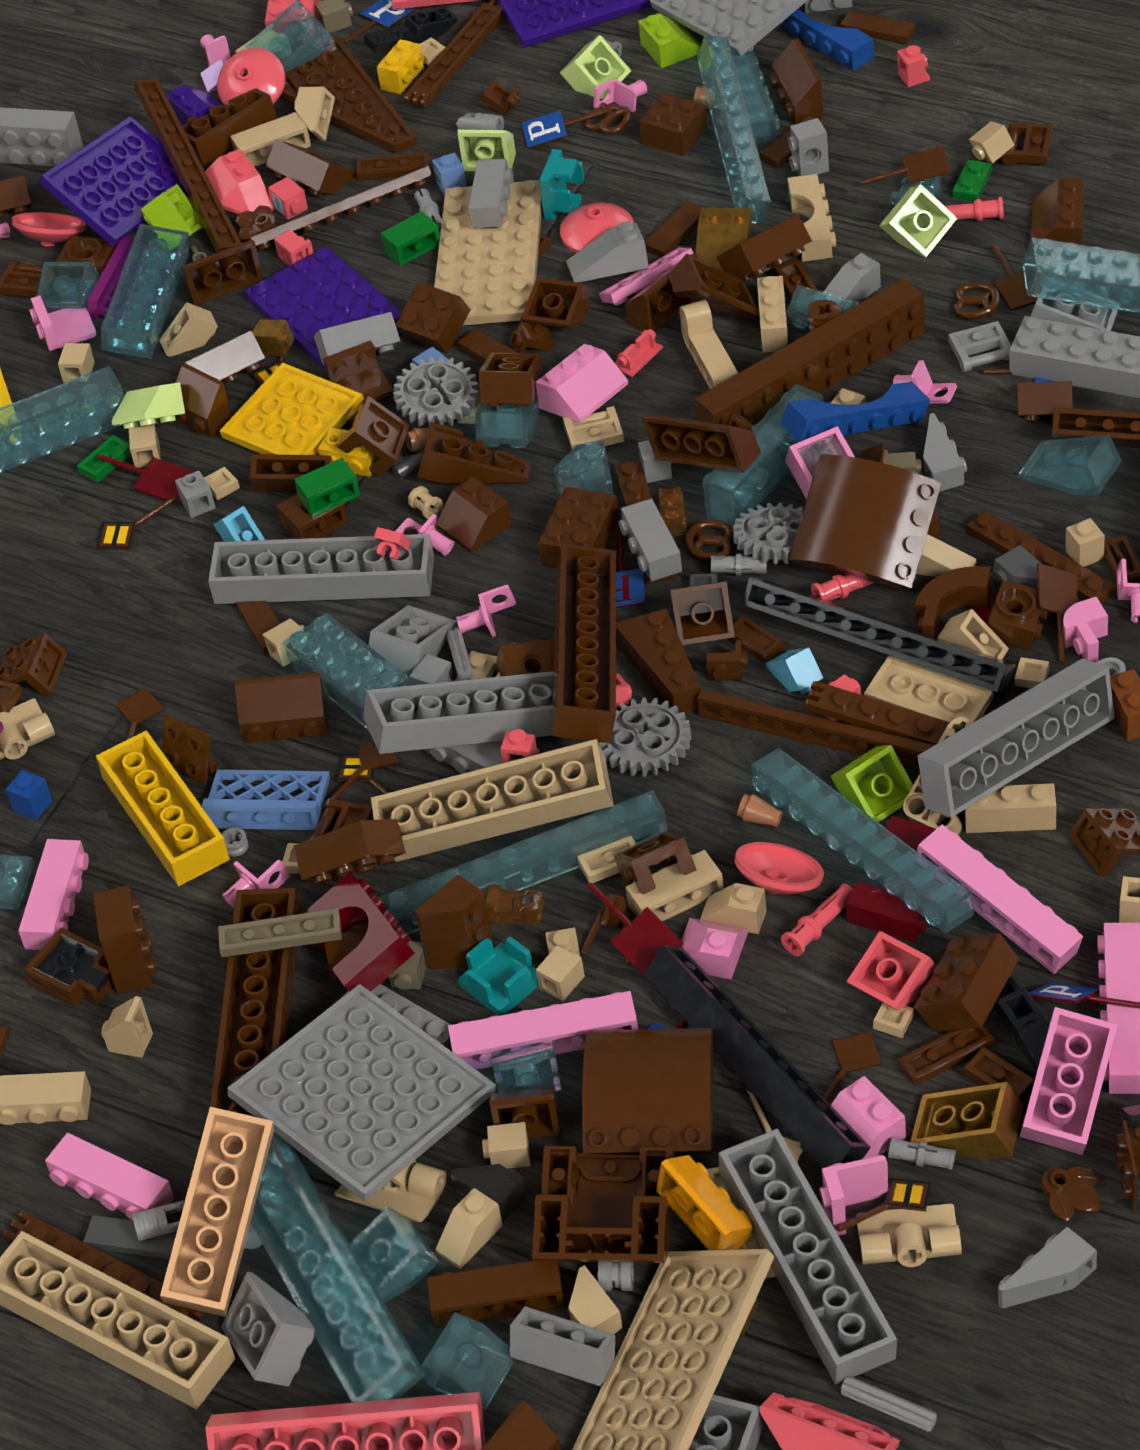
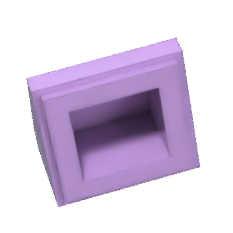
M222 59L216 61L200 73L207 93L217 91L218 76L224 66Z

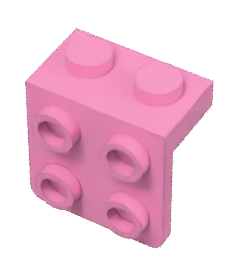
M41 296L31 298L33 309H30L29 312L32 321L36 324L39 338L45 339L49 351L63 348L65 343H77L96 336L95 327L85 304L79 303L47 313Z
M867 1156L858 1161L844 1164L836 1163L830 1167L822 1168L823 1187L819 1188L822 1208L838 1236L846 1234V1229L841 1232L837 1231V1226L846 1222L845 1206L887 1195L888 1165L885 1156Z

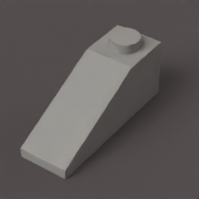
M860 253L843 265L818 300L834 301L841 308V314L848 311L881 287L880 263Z

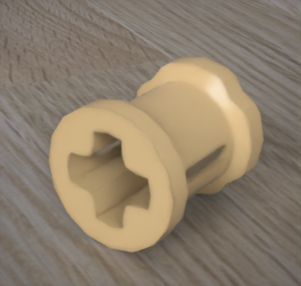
M419 486L410 492L408 504L412 508H418L422 511V515L426 519H429L433 514L438 516L443 509V501L439 497L430 495L428 489L424 486Z

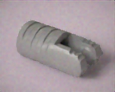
M480 112L477 114L466 113L464 117L458 118L456 125L460 130H503L504 119L502 115L483 114Z
M185 1200L133 1213L132 1216L138 1241L177 1232L180 1221L168 1224L166 1215L183 1211Z

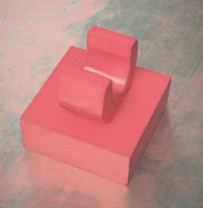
M377 527L374 538L381 542L377 547V554L384 557L386 550L392 548L390 557L394 560L399 558L400 549H409L411 542L402 533Z

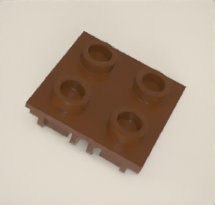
M165 714L162 753L175 771L206 785L207 774L215 773L219 766L215 758L209 757L211 735L169 714Z
M1123 1120L1122 1134H1117L1119 1153H1116L1118 1172H1123L1125 1180H1122L1124 1199H1130L1132 1212H1136L1137 1174L1140 1175V1127L1127 1129L1126 1120Z

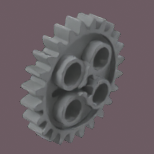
M430 356L427 363L423 359H419L420 365L417 366L410 363V370L402 369L403 376H397V384H394V401L396 402L397 410H401L402 417L409 416L410 423L418 420L419 427L423 426L425 422L428 425L430 422L440 425L448 422L450 426H453V419L462 422V414L470 416V408H476V401L479 400L478 382H476V375L471 374L470 367L463 369V362L454 365V358L444 362L443 356L438 361H434V358Z
M779 502L777 507H773L771 503H768L766 508H763L761 505H757V510L748 508L747 514L740 513V518L735 519V525H733L734 544H737L738 550L744 549V555L752 554L753 560L762 557L763 563L771 559L774 564H777L779 560H783L784 563L788 564L803 513V507L793 509V504L783 507L782 503Z
M643 697L640 704H637L634 699H631V706L628 707L624 703H620L621 710H616L610 744L599 743L606 761H610L611 768L619 766L620 773L630 769L631 776H634L637 771H641L643 777H646L648 770H652L655 775H658V768L662 767L664 770L669 771V763L678 765V757H686L685 750L690 749V740L692 738L689 720L685 719L684 712L678 713V706L669 708L668 701L659 705L657 698H654L651 703H647L646 698Z

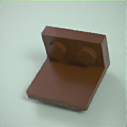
M371 340L323 358L328 381L359 392L363 395V398L370 396L375 401L393 395V388L378 366L375 346Z
M47 633L30 637L26 641L17 645H11L5 650L3 654L4 659L0 666V680L14 684L26 680L42 696L52 694L68 653Z
M1085 808L1068 835L1100 876H1109L1123 853H1140V823L1136 819V815L1126 808Z

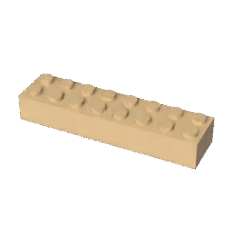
M597 739L371 797L374 820H398L406 853L395 857L396 862L614 806L605 755Z
M23 1231L20 1232L0 1257L1 1306L196 1410L235 1360L228 1337Z

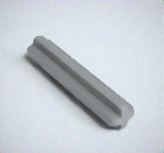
M458 628L454 630L449 629L446 635L458 678L460 680H471L473 678L472 666L461 630Z
M847 1376L842 1383L841 1394L925 1431H931L936 1424L937 1414L929 1409L851 1376Z

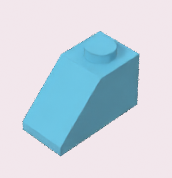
M244 506L213 524L224 542L265 540Z
M809 647L789 650L765 663L771 673L789 692L800 691L801 694L807 693L811 690L810 687L813 681L823 679Z

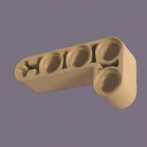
M704 299L681 306L680 320L684 342L709 388L712 389L738 374L713 329L712 314L708 302Z
M956 717L948 724L938 743L972 724V722L966 717ZM919 775L904 801L903 809L912 822L937 829L942 820L950 817L927 808L921 814H914L917 808L925 806L921 776ZM955 815L951 817L950 822L945 827L959 834L962 824L958 816Z

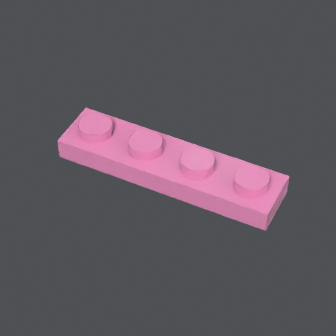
M678 247L649 264V268L638 270L600 292L599 295L602 303H612L613 305L624 303L628 300L627 296L632 293H639L648 284L662 275L664 271L680 261L686 253L689 255L693 254L692 248Z

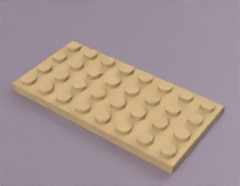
M539 180L509 184L511 197L510 200H507L508 215L504 216L501 227L473 228L469 213L473 186L446 188L442 217L444 222L441 225L434 287L460 296L471 309L463 325L521 321L522 314L536 281L542 216Z
M768 1249L668 1252L665 1263H660L572 1450L689 1449L773 1262L774 1256Z

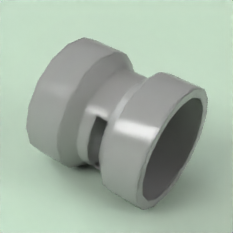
M598 1262V1283L604 1291H611L613 1287H616L622 1291H633V1262Z

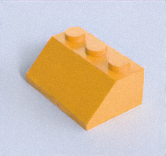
M689 1155L666 1159L661 1163L656 1191L660 1196L667 1197L669 1206L708 1250H737L750 1240L752 1231L750 1218L743 1210L736 1209L730 1202V1197L723 1187L716 1186L711 1181L708 1171L701 1163H695Z

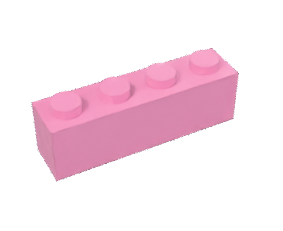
M47 839L19 927V934L25 949L41 950L60 928L68 931L69 916H73L75 910L76 893L81 891L82 887L81 876L83 870L87 869L89 862L88 854L84 852L81 841Z
M69 1133L63 1137L45 1160L50 1172L49 1176L53 1182L59 1186L67 1185L75 1189L84 1198L89 1199L92 1197L100 1201L104 1207L111 1211L117 1209L125 1213L131 1220H133V1213L170 1204L174 1199L168 1180Z

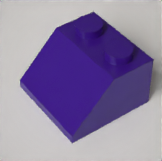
M185 84L166 93L181 126L188 123L187 118L196 115L197 118L209 114L208 109L216 105L222 106L209 93Z

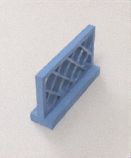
M217 769L209 797L203 800L202 808L216 828L221 829L237 827L241 829L315 830L320 820L330 774L329 771ZM223 780L236 781L228 786L222 784ZM255 780L264 781L255 787L250 784ZM282 781L292 782L284 787L278 785ZM311 781L320 782L311 788L306 785ZM242 787L247 790L238 796L233 793ZM269 788L275 790V792L266 797L261 794ZM298 788L303 791L295 797L289 794Z

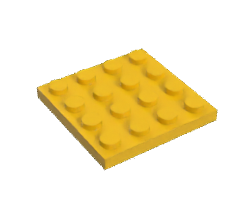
M282 363L223 426L220 433L222 438L260 454L317 455L318 448L330 427L340 429L348 420L350 411L364 398L359 392Z

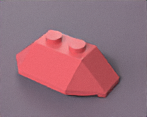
M241 149L218 157L205 171L224 210L240 214L244 211L254 212L258 206L266 205L274 211V206L260 174Z
M773 1392L760 1406L759 1412L782 1450H896L899 1447L900 1440L891 1437L889 1433L881 1428L814 1402L794 1397L785 1398L784 1395Z

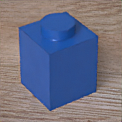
M21 770L5 789L13 812L33 820H37L52 802L45 778Z

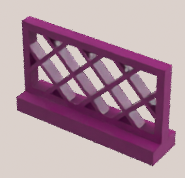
M130 236L123 238L118 243L87 300L90 318L98 320L100 315L145 326L179 262V255L133 244V237ZM137 253L145 255L147 258L136 261L134 256ZM165 260L169 261L170 264L159 267L157 262ZM150 264L154 267L153 270L143 272L141 267ZM134 269L137 271V275L128 278L125 275L128 271ZM160 276V281L150 283L148 278ZM143 280L145 286L136 289L133 287V283ZM128 287L129 291L120 294L116 291L117 288ZM151 292L152 297L142 300L139 296L140 294ZM134 297L137 301L125 305L123 300ZM116 302L120 305L116 309L107 308L108 305ZM139 308L143 310L142 316L134 315L130 312Z

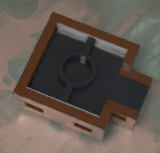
M63 928L57 931L24 969L30 985L74 1007L82 999L98 1006L115 986L102 947Z

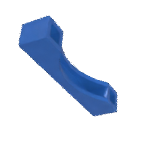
M799 8L778 25L852 71L874 58L872 37L857 28H841L820 23L808 17Z
M910 381L892 384L888 392L882 397L864 404H833L810 398L790 401L785 409L781 425L798 442L837 426L842 435L921 422L926 414L930 399Z

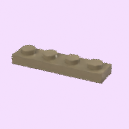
M338 908L218 926L221 957L342 939Z

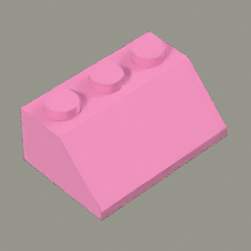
M583 344L535 382L538 405L542 410L562 417H568L573 421L581 423L627 386L628 379L604 350Z

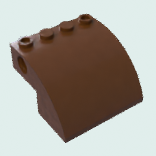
M819 455L789 560L833 576L837 574L842 576L851 574L897 591L911 589L942 482L872 460L843 455Z
M713 1028L587 1031L582 1084L583 1154L640 1152V1147L673 1148V1151L714 1150L712 1091H715Z
M544 1146L541 1195L536 1194L533 1261L665 1263L670 1247L673 1209L669 1206L667 1197L660 1196L656 1190L661 1163L666 1159L676 1157L673 1148L640 1147V1155L579 1154L576 1146Z

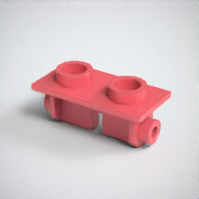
M652 329L644 330L635 340V344H631L624 352L618 354L615 364L623 374L632 378L663 348V345L655 342L656 333Z

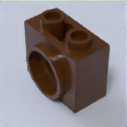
M70 236L56 261L61 280L96 284L115 251L117 243L112 246L104 239Z
M297 494L276 505L280 525L294 539L329 538L334 530L348 523L344 503L314 517L306 510L298 499Z
M1003 580L988 621V627L1004 644L1031 650L1034 639L1039 640L1043 629V624L1040 623L1041 619L1046 620L1049 611L1039 608L1037 588Z
M536 639L532 642L519 644L511 642L500 646L496 660L500 676L531 674L532 672L528 670L535 671V673L554 671V639Z

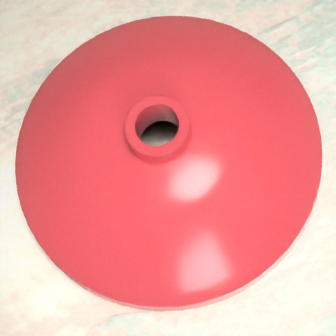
M261 48L242 50L233 55L224 64L217 80L219 97L223 104L227 106L230 99L257 88L269 94L274 104L284 89L285 70L280 60L268 50Z
M606 202L589 203L574 209L563 219L560 225V238L569 250L577 253L611 227H616L622 222L634 223L629 212L615 204Z
M28 212L12 217V225L17 231L32 240L40 241L43 246H55L57 242L68 241L70 236H78L86 229V223L79 217L61 213Z
M753 842L742 845L737 849L734 859L737 868L745 878L771 894L792 895L811 891L822 883L824 876L822 866L814 858L792 847L776 843Z

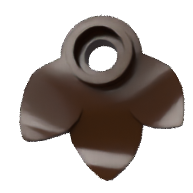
M266 205L258 206L254 212L244 211L235 217L236 224L241 227L236 233L240 241H247L250 237L277 227L272 210Z
M1078 1166L1068 1170L1052 1167L1043 1174L1041 1185L1044 1193L1049 1197V1207L1053 1214L1061 1220L1068 1222L1074 1214V1210L1098 1213L1101 1209L1100 1198L1094 1189L1099 1183L1100 1177L1092 1170ZM1054 1179L1061 1181L1063 1185L1057 1184Z

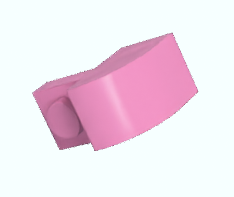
M1093 597L1075 603L1065 612L1063 636L1065 648L1074 646L1078 655L1082 654L1084 659L1097 662L1099 641L1097 638L1108 635V614L1098 598Z

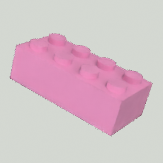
M1054 1008L1019 1137L1083 1155L1116 1034L1117 1024L1061 1008Z

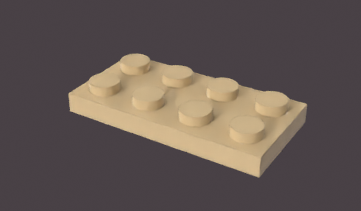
M889 655L864 692V696L947 722H951L956 717H966L974 723L983 716L994 698V691Z

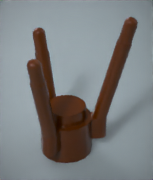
M618 894L607 895L606 897L630 920L631 913L626 911V899ZM604 903L598 911L597 918L581 949V954L583 955L586 954L600 925L615 926L622 922ZM625 958V963H626L627 965L631 964V963Z

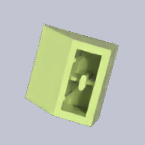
M180 383L127 391L112 419V425L123 424L124 429L139 427V421L140 426L159 424L158 418H160V423L176 421L175 415L185 414Z

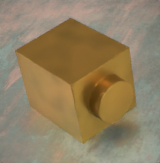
M260 319L252 332L264 356H285L294 341V335L290 330L287 320Z

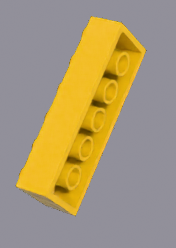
M147 730L96 755L102 778L178 887L230 860L224 837Z

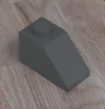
M1019 545L995 559L992 579L999 587H1001L1003 580L1038 589L1037 564L1040 562Z

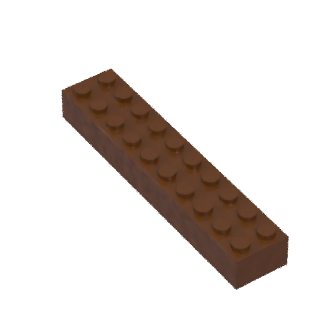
M903 278L696 397L697 421L727 425L732 413H739L755 426L754 433L773 423L784 415L788 402L816 398L821 393L925 333L924 294Z
M561 543L556 568L552 736L586 741L597 739L598 743L610 744L616 718V550Z
M296 888L236 891L233 924L301 914ZM297 946L228 956L210 1107L253 1116L228 1096V1087L288 1040ZM275 1132L273 1133L267 1158H275L277 1134Z

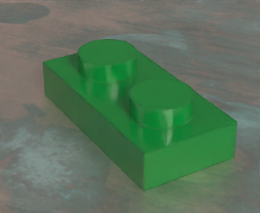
M967 160L953 189V199L970 202L979 199L992 172V164Z
M112 435L77 465L78 472L98 483L117 467L114 464L99 460L98 455L101 454L123 462L131 455L130 444Z

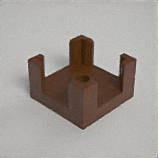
M367 396L350 411L348 419L350 421L354 418L356 419L353 427L340 438L337 447L345 453H350L359 444L380 458L370 467L372 472L380 476L397 462L410 425L373 398Z
M667 831L613 855L625 887L635 881L639 893L643 895L656 888L648 866L662 861L664 867H669L678 862L683 875H688L697 870L685 838Z

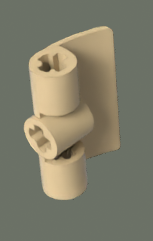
M33 698L14 706L9 713H0V722L4 726L3 731L0 733V760L5 757L8 759H18L27 752L28 747L55 736L53 726L45 712L42 713L36 699Z
M414 1160L366 1202L362 1201L343 1185L335 1192V1196L416 1222H422L443 1192L446 1183V1172L417 1163Z
M953 1204L927 1206L926 1212L906 1209L885 1210L857 1224L863 1265L899 1261L903 1266L916 1267L923 1264L926 1258L962 1255L959 1226L956 1224ZM866 1212L857 1213L856 1217Z

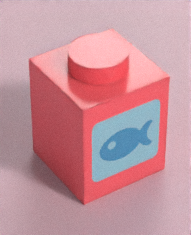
M289 177L268 187L274 209L287 220L308 209L304 190Z

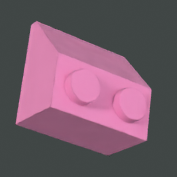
M865 1076L839 1092L831 1104L871 1147L865 1157L881 1156L887 1152L890 1147L891 1138L906 1139L905 1116Z

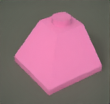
M689 918L681 940L683 942L681 947L708 975L732 979L748 934V929Z

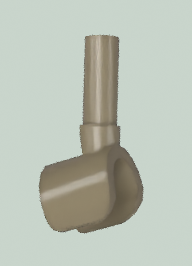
M196 246L191 247L193 262L207 257L204 252H199Z

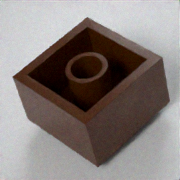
M663 93L639 120L642 144L685 156L708 128L706 105Z
M417 282L395 325L406 339L430 348L434 347L436 350L448 354L471 309L460 296Z

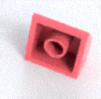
M879 931L846 982L898 1011L919 999L921 991L930 980L936 965L929 956Z

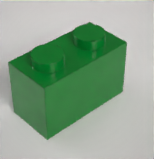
M422 211L381 233L384 252L400 267L438 247L440 243L438 225Z
M343 458L294 479L298 499L312 517L360 496L357 477Z

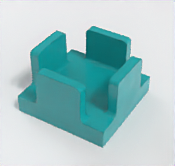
M552 149L539 180L544 219L554 220L558 212L570 213L578 208L582 201L581 194H573L570 190H566V182L583 183V164L576 159L563 158L562 150Z
M511 936L505 940L506 945L501 942L494 949L492 941L489 938H485L467 953L468 970L458 978L459 986L497 1016L506 1015L538 987L536 968L532 964L530 951Z

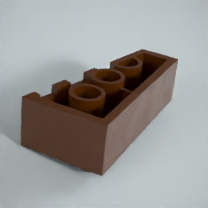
M255 88L230 99L227 106L216 105L208 109L209 114L197 118L196 115L187 118L188 123L182 125V128L201 165L204 166L232 149L231 135L277 119L271 96Z
M667 608L616 622V647L620 652H624L628 657L629 663L641 672L645 682L648 685H652L661 701H668L669 708L678 706V713L684 712L688 714L699 711L697 697L701 691L700 685Z

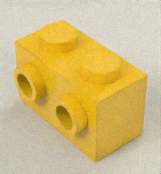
M400 39L377 66L381 90L400 95L405 91L424 68V57L420 44Z
M330 427L318 448L319 455H331L333 462L343 458L355 475L370 477L373 473L370 467L380 458L360 444L350 453H345L337 446L340 438L348 431Z

